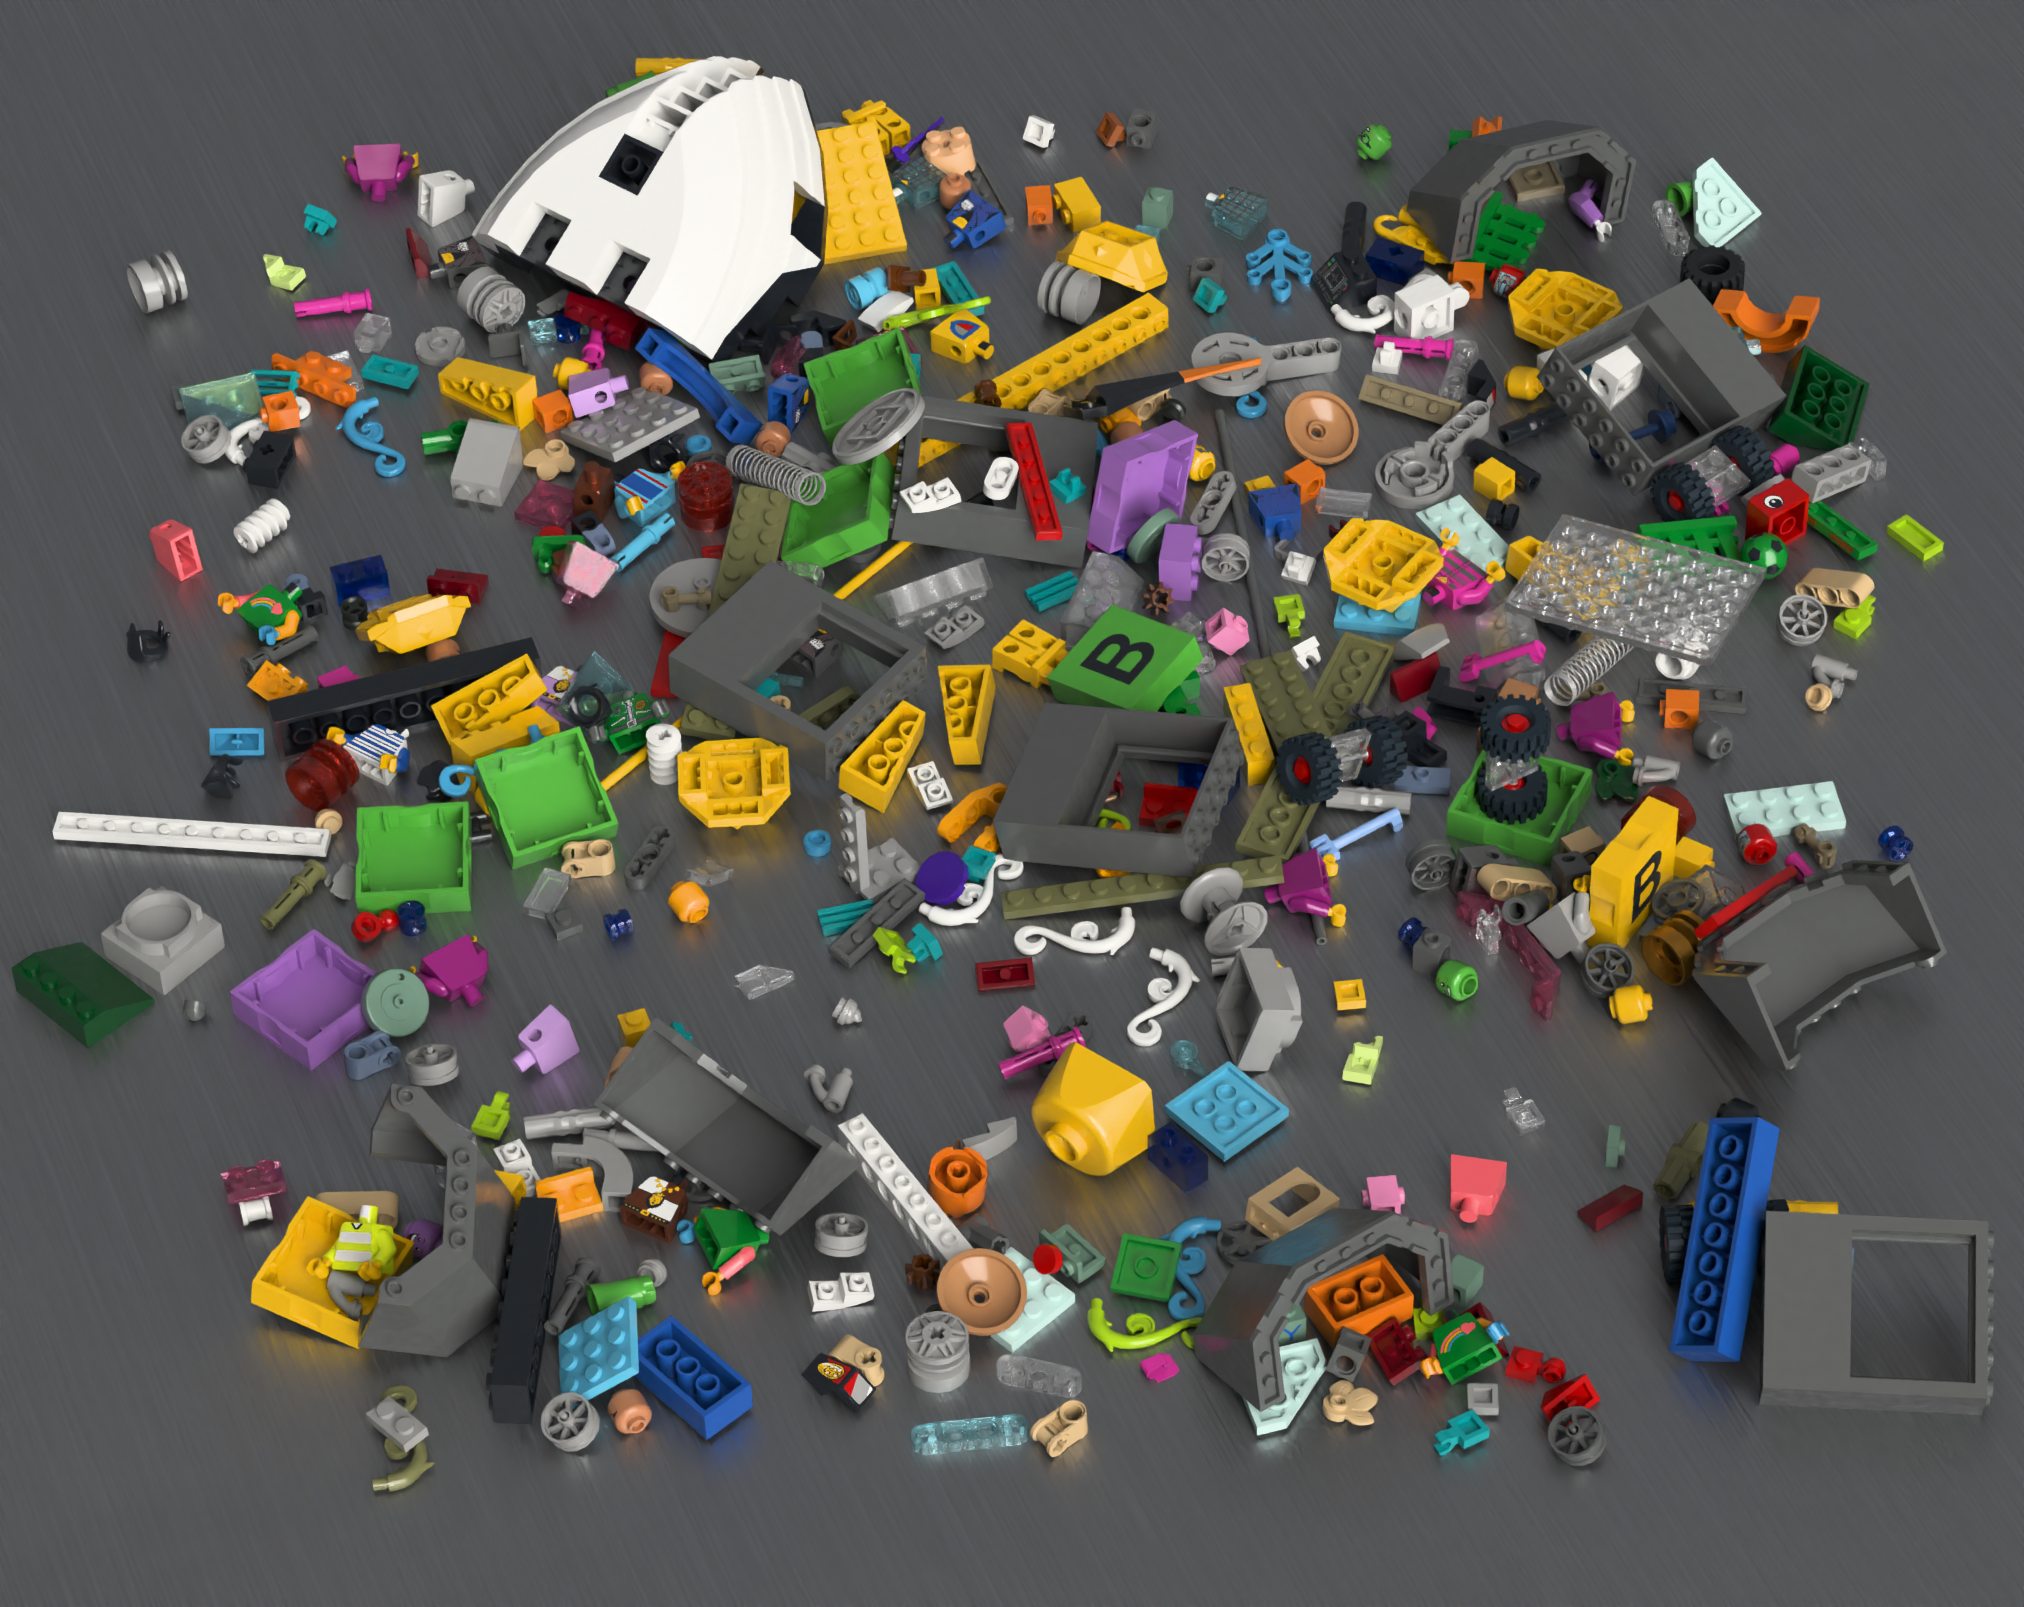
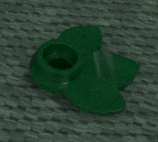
M1613 759L1600 761L1596 767L1598 779L1595 783V791L1601 800L1606 801L1613 795H1616L1629 803H1635L1638 794L1637 784L1632 783L1635 768L1623 766Z

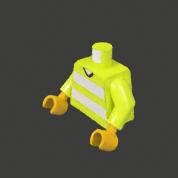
M361 1205L359 1223L344 1222L341 1225L338 1239L334 1246L322 1256L323 1260L318 1257L311 1259L306 1265V1270L312 1276L317 1275L321 1279L329 1275V1266L334 1270L357 1272L365 1281H369L370 1278L377 1280L382 1274L393 1275L394 1255L397 1251L393 1239V1228L377 1224L379 1207Z

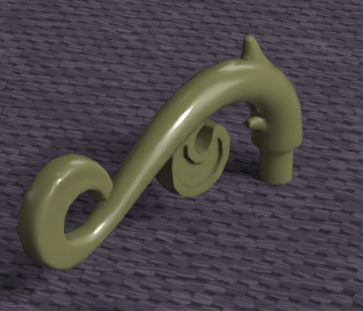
M404 1385L390 1387L380 1397V1402L388 1396L393 1400H404L406 1403L402 1407L409 1413L414 1410L418 1402L416 1392L409 1386ZM386 1438L384 1450L388 1458L401 1460L408 1456L409 1451L405 1453L391 1440ZM424 1440L412 1448L413 1457L408 1466L404 1469L400 1467L394 1473H388L387 1477L372 1479L373 1490L389 1489V1492L404 1489L413 1484L422 1473L433 1466V1461L427 1462V1447Z

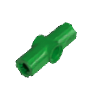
M458 420L451 423L448 429L421 433L424 455L452 451L458 455L468 422Z

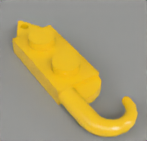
M1381 215L1373 221L1372 227L1379 236L1393 242L1395 246L1433 265L1437 263L1454 264V262L1450 263L1425 232L1411 225L1400 226L1394 230L1381 225L1385 221L1396 222L1397 217Z

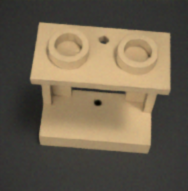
M1296 1167L1248 1198L1245 1220L1274 1241L1332 1208H1339L1340 1198L1317 1182L1312 1176ZM1291 1189L1309 1204L1290 1217H1287L1269 1202Z

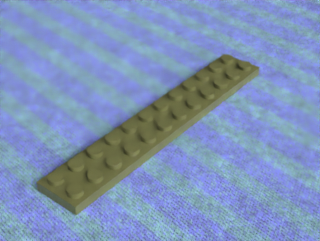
M740 484L707 619L769 561L777 564L792 501L785 493L778 490ZM686 703L680 734L714 741L735 739L737 730L690 703Z
M1344 631L1312 693L1336 743L1338 751L1335 754L1336 758L1343 757L1341 750H1345V746L1341 745V739L1346 738L1343 735L1344 730L1349 729L1347 726L1357 720L1350 715V708L1354 703L1358 705V701H1362L1367 707L1369 706L1393 659L1395 649L1394 646ZM1276 763L1236 841L1235 851L1255 858L1281 855L1282 864H1284L1294 856L1320 802L1301 806L1297 804V801H1291V794L1286 795L1283 791L1285 788L1284 784L1280 785L1278 779H1281V775L1276 772V767H1279V763Z

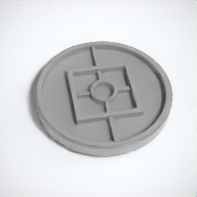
M913 388L898 389L875 399L858 411L840 429L833 441V455L843 465H854L881 454L897 443L913 428L924 411L925 400Z
M714 558L684 560L669 566L656 577L650 589V609L655 620L663 628L675 635L687 638L707 620L710 605L699 607V603L680 604V609L677 612L670 613L661 604V594L665 587L674 586L678 589V593H696L698 588L711 589L713 597L722 560Z

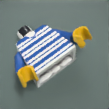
M375 724L367 730L353 735L345 734V731L338 727L329 728L326 740L332 741L333 745L337 748L343 747L347 767L386 786L390 784L398 772L404 773L408 770L410 752L407 748L406 738L409 736V732L402 724H397L392 730Z

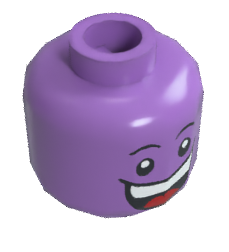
M419 1218L406 1226L402 1237L415 1242L413 1256L423 1259L442 1244L443 1226L425 1218Z

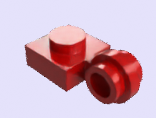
M1514 1346L1506 1366L1505 1376L1535 1384L1537 1376L1542 1375L1546 1381L1558 1383L1564 1379L1566 1367L1565 1363L1559 1358L1552 1357L1543 1363L1544 1353Z

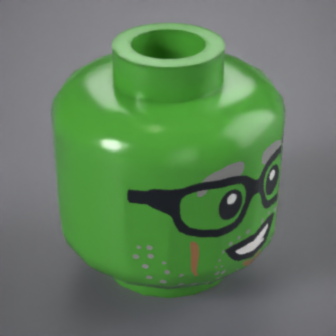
M1380 123L1378 125L1369 124L1356 137L1358 145L1356 151L1365 160L1368 158L1375 161L1379 160L1392 147L1391 138L1393 136Z

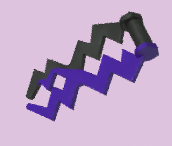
M941 116L935 124L933 123L924 133L921 132L904 148L894 146L891 149L893 153L892 158H885L887 171L892 174L900 170L899 165L901 163L905 164L909 160V156L925 141L926 134L933 130L938 131L940 125L945 123V119Z

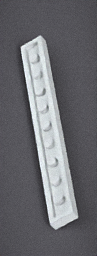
M58 812L52 831L54 839L320 857H326L331 841L330 829Z

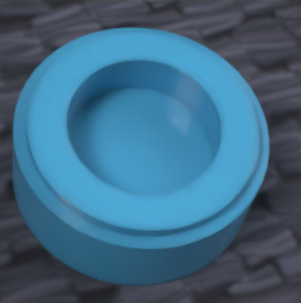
M694 435L688 438L685 443L686 453L689 457L703 451H712L711 440L704 435Z
M822 830L808 832L803 838L804 851L814 857L826 855L831 850L830 835Z

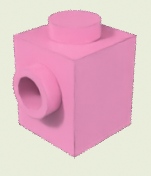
M1222 608L1204 623L1208 642L1215 649L1222 650L1230 656L1250 641L1247 629L1248 624L1244 618L1234 615L1225 608Z
M1023 1005L1003 1023L1009 1037V1045L1018 1053L1045 1044L1051 1037L1046 1019L1041 1014Z
M1396 1175L1366 1178V1190H1361L1362 1207L1368 1208V1210L1392 1211L1401 1214V1204H1405L1403 1186L1398 1187Z

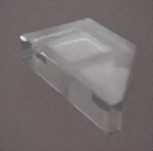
M758 965L734 976L736 985L748 1000L795 980L792 970Z

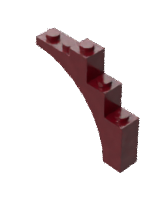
M572 292L566 298L565 317L606 333V342L627 351L630 350L641 332L645 333L648 328L662 330L607 301L587 298Z

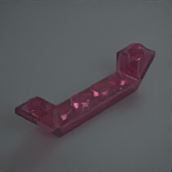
M1463 890L1457 892L1455 911L1458 918L1464 921L1471 930L1490 922L1492 928L1495 931H1499L1504 937L1506 945L1517 953L1522 965L1526 968L1528 967L1534 974L1536 982L1532 983L1531 997L1529 998L1531 1008L1535 1013H1539L1545 1022L1551 1020L1560 993L1561 970L1523 924L1511 925L1504 919L1502 914L1504 901Z

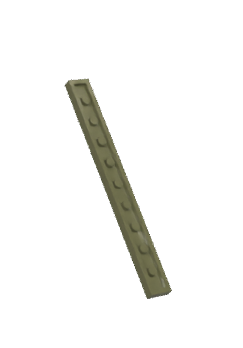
M1281 855L1201 865L1197 868L1194 878L1140 873L1001 892L1004 920L1182 897L1185 890L1195 879L1216 868L1229 867L1237 870L1243 878V888L1284 883Z

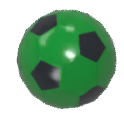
M1757 533L1748 538L1743 544L1740 551V560L1748 575L1760 580L1773 579L1785 569L1788 562V550L1780 537L1772 533Z

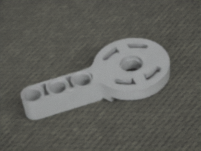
M1218 333L1204 338L1195 346L1191 357V369L1261 357V365L1218 373L1195 380L1205 390L1214 394L1241 396L1249 394L1261 386H1265L1267 381L1337 370L1340 364L1341 343L1335 338L1327 337L1265 346L1246 335Z
M1472 401L1435 432L1428 441H1415L1414 447L1400 448L1386 454L1378 462L1375 469V487L1380 497L1393 506L1408 510L1427 509L1445 501L1452 493L1454 487L1453 462L1468 450L1473 440L1481 438L1488 432L1490 406L1484 401ZM1410 475H1418V476H1420V477H1409V476H1410Z

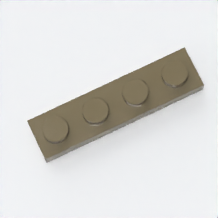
M1368 374L1365 375L1358 397L1360 400L1441 425H1445L1464 406L1462 403Z

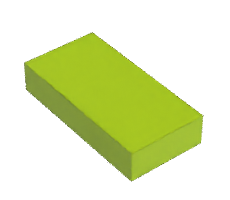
M1907 514L1887 525L1886 534L1923 562L1943 550L1944 542Z

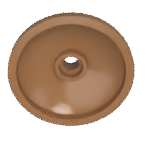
M1319 390L1304 392L1288 405L1284 414L1283 428L1286 439L1293 450L1305 460L1309 459L1313 463L1320 465L1335 464L1344 460L1357 444L1359 430L1356 417L1351 408L1341 398L1332 393ZM1312 432H1315L1318 437H1315Z
M976 1248L955 1255L945 1264L937 1281L936 1295L941 1311L949 1312L959 1317L966 1324L969 1334L989 1336L1005 1331L1019 1319L1026 1304L1027 1287L1020 1269L1012 1260L997 1251ZM981 1296L984 1302L978 1303L974 1300V1297Z

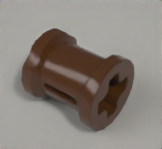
M990 379L979 381L974 387L975 396L979 398L978 404L1001 407V399L996 394V383Z

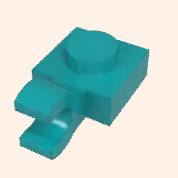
M1472 1409L1448 1420L1446 1430H1441L1434 1435V1438L1439 1443L1434 1444L1433 1448L1440 1456L1450 1452L1458 1443L1465 1449L1489 1438L1490 1429Z

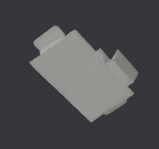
M563 289L536 304L539 307V310L536 312L543 317L546 314L549 315L556 310L563 309L569 292Z
M351 860L348 865L343 863L339 872L336 871L334 877L328 873L324 884L330 888L332 882H334L329 892L343 900H351L356 889L357 863Z

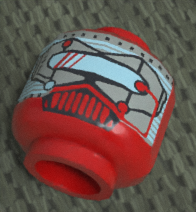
M1507 263L1503 264L1500 269L1495 268L1489 279V282L1493 283L1492 292L1508 300V296L1526 279V273L1524 270Z
M1763 824L1748 825L1737 837V846L1744 860L1751 865L1765 864L1777 852V843L1769 828Z

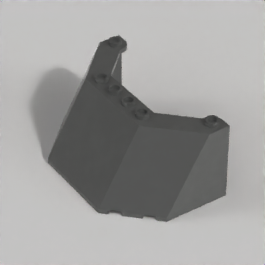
M1552 120L1540 121L1461 139L1410 190L1406 211L1450 263L1473 258L1482 204L1495 192L1493 188L1502 179L1506 181L1518 168L1555 160L1560 164L1559 170L1564 176L1578 175L1584 183L1586 180H1593L1594 182L1591 184L1590 189L1595 183L1599 185V191L1595 196L1601 201L1600 213L1603 215L1602 222L1614 225L1625 221L1636 160L1599 127Z
M1852 860L1842 864L1843 870L1829 874L1826 869L1804 877L1805 883L1794 887H1791L1789 883L1780 885L1697 943L1696 948L1699 953L1695 954L1694 964L1696 968L1692 972L1695 981L1768 1068L1787 1071L1796 1067L1797 1061L1801 1058L1799 1050L1796 1049L1798 1035L1802 1032L1801 1029L1808 1024L1820 1020L1824 1012L1838 1007L1842 1003V999L1860 991L1862 985L1914 967L1931 968L1938 963V959L1947 953L1909 862Z
M655 1017L595 1101L594 1105L602 1110L599 1116L612 1125L618 1121L664 1154L666 1158L663 1162L676 1171L680 1167L688 1171L685 1176L697 1186H700L702 1182L708 1185L710 1188L707 1193L720 1202L724 1198L732 1202L729 1206L730 1209L748 1213L756 1219L754 1225L767 1234L772 1230L781 1236L859 1168L861 1162L835 1140L812 1124L810 1127H807L730 1073L726 1077L728 1071L719 1066L718 1063L705 1055L677 1031Z
M391 1083L371 1128L369 1157L446 1166L442 1244L401 1276L388 1277L381 1283L378 1301L371 1316L361 1315L358 1347L448 1358L462 1344L471 1340L498 1317L499 1301L504 1302L505 1296H502L503 1278H508L509 1274L506 1273L507 1255H512V1250H510V1234L514 1232L515 1198L479 1149L422 1087Z
M1332 1208L1235 1262L1193 1333L1195 1355L1257 1410L1262 1412L1285 1399L1278 1338L1289 1322L1286 1316L1293 1304L1299 1305L1310 1286L1364 1256L1370 1260L1384 1254V1256H1389L1420 1281L1423 1310L1432 1316L1454 1303L1448 1233L1392 1211Z

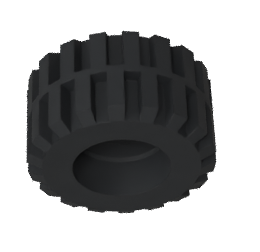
M1709 245V247L1701 246L1698 247V250L1693 249L1689 251V254L1683 257L1680 272V283L1690 278L1712 306L1721 289L1743 291L1745 263L1741 260L1742 257L1739 254H1735V251L1731 249L1727 250L1722 246L1714 247L1715 245Z

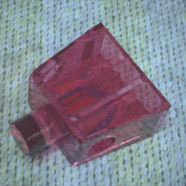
M568 541L556 579L558 584L567 588L561 602L569 607L576 608L581 596L586 599H595L614 574L619 564L578 541Z

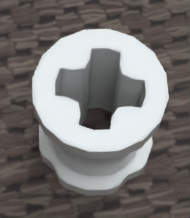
M264 1194L262 1198L244 1202L243 1199L238 1200L244 1226H247L251 1221L264 1218L273 1220L268 1194Z

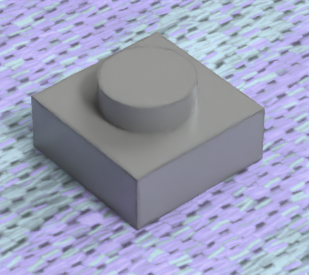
M1467 1383V1411L1473 1409L1477 1415H1498V1384Z

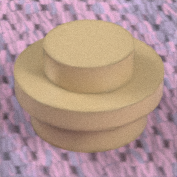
M1815 684L1809 687L1805 694L1808 706L1815 711L1825 710L1832 701L1831 689L1824 684Z
M323 809L316 815L315 828L330 829L331 835L340 830L342 817L336 810Z

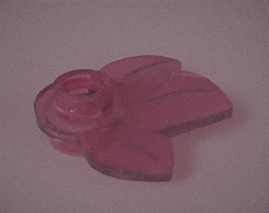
M801 335L789 339L784 348H781L775 355L771 365V375L774 378H779L784 373L791 374L794 364L806 352L807 348H799L802 339Z

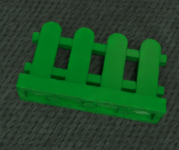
M1495 191L1480 216L1473 258L1461 260L1460 262L1485 263V270L1493 272L1495 268L1500 269L1506 263L1521 269L1514 262L1525 264L1528 261L1529 252L1522 247L1531 249L1536 246L1537 237L1535 234L1530 233V231L1534 233L1543 232L1545 221L1539 218L1537 213L1532 212V214H1528L1515 209L1513 204H1501L1504 194ZM1506 222H1507V223H1510V224H1512V225L1518 226V227H1520V228H1523V230H1522V229H1519V228H1517V227L1511 226V225H1509V224H1506ZM1498 238H1501V239H1503V240H1506V241H1509V242H1511V243H1514L1515 245L1510 244V243L1505 242V241H1502V240H1500V239H1498ZM1490 253H1491V254H1494V255H1497V256H1499V257L1505 258V259H1507V261H1506V260H1503V259H1501V258L1495 257V256H1493V255H1490Z
M1734 515L1640 524L1631 539V544L1634 548L1640 549L1641 554H1647L1652 566L1649 570L1650 575L1656 576L1657 580L1663 585L1671 584L1675 574L1680 573L1684 581L1689 583L1696 580L1699 574L1698 571H1704L1706 577L1711 580L1719 579L1722 569H1728L1729 573L1736 578L1742 577L1745 573L1740 560V551L1737 547L1739 539L1737 536H1732L1738 524ZM1713 547L1719 548L1723 560H1718ZM1689 550H1695L1699 562H1694ZM1665 552H1671L1675 561L1674 565H1670Z

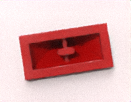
M1582 1374L1546 1391L1540 1408L1550 1424L1552 1419L1561 1410L1571 1406H1583L1590 1409L1601 1399L1587 1375ZM1570 1421L1564 1427H1567L1569 1424L1572 1423V1421Z

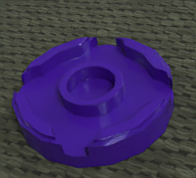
M941 851L931 855L921 865L916 877V887L925 893L924 901L938 906H946L954 902L962 895L966 888L964 884L969 878L968 866L960 856L950 851Z

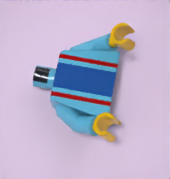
M676 462L670 467V471L664 474L651 473L644 469H637L628 477L617 473L613 479L615 483L614 506L618 516L622 519L629 517L642 528L675 503L674 483L680 482L683 479V475L689 473L684 462Z

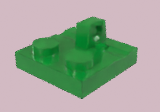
M1123 1233L1110 1286L1111 1292L1168 1303L1171 1299L1183 1248L1182 1243Z

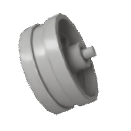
M205 415L193 420L186 427L182 434L181 443L182 447L195 462L205 464L220 458L227 451L232 436L229 429L217 416Z
M1231 533L1213 535L1205 541L1202 547V569L1205 574L1218 581L1230 582L1240 579L1249 569L1250 547L1240 536Z
M1805 594L1793 595L1786 599L1779 609L1776 618L1777 631L1782 639L1791 645L1809 646L1818 641L1823 634L1828 616L1825 607L1818 599ZM1802 605V608L1797 611L1793 606ZM1806 607L1814 610V612L1810 613ZM1787 609L1794 617H1782V614ZM1819 616L1821 625L1810 620ZM1784 623H1793L1792 629L1789 630ZM1807 627L1812 628L1818 632H1816L1813 635H1809ZM1795 632H1802L1803 636L1797 635Z
M434 1043L423 1045L411 1050L405 1056L408 1079L415 1085L434 1086L443 1084L457 1077L460 1072L456 1049L448 1044Z
M833 1212L817 1218L814 1228V1246L821 1253L834 1257H852L861 1254L867 1248L868 1224L862 1217L845 1212Z
M569 1392L554 1397L546 1405L541 1414L540 1425L543 1434L558 1449L571 1452L585 1448L594 1440L599 1431L600 1418L598 1411L582 1395ZM573 1404H581V1405L573 1412V1406H572V1405H573ZM588 1409V1418H580ZM555 1419H558L560 1423L553 1426ZM562 1431L560 1440L554 1439L553 1435ZM570 1433L573 1434V1435H576V1436H574V1437L568 1439Z

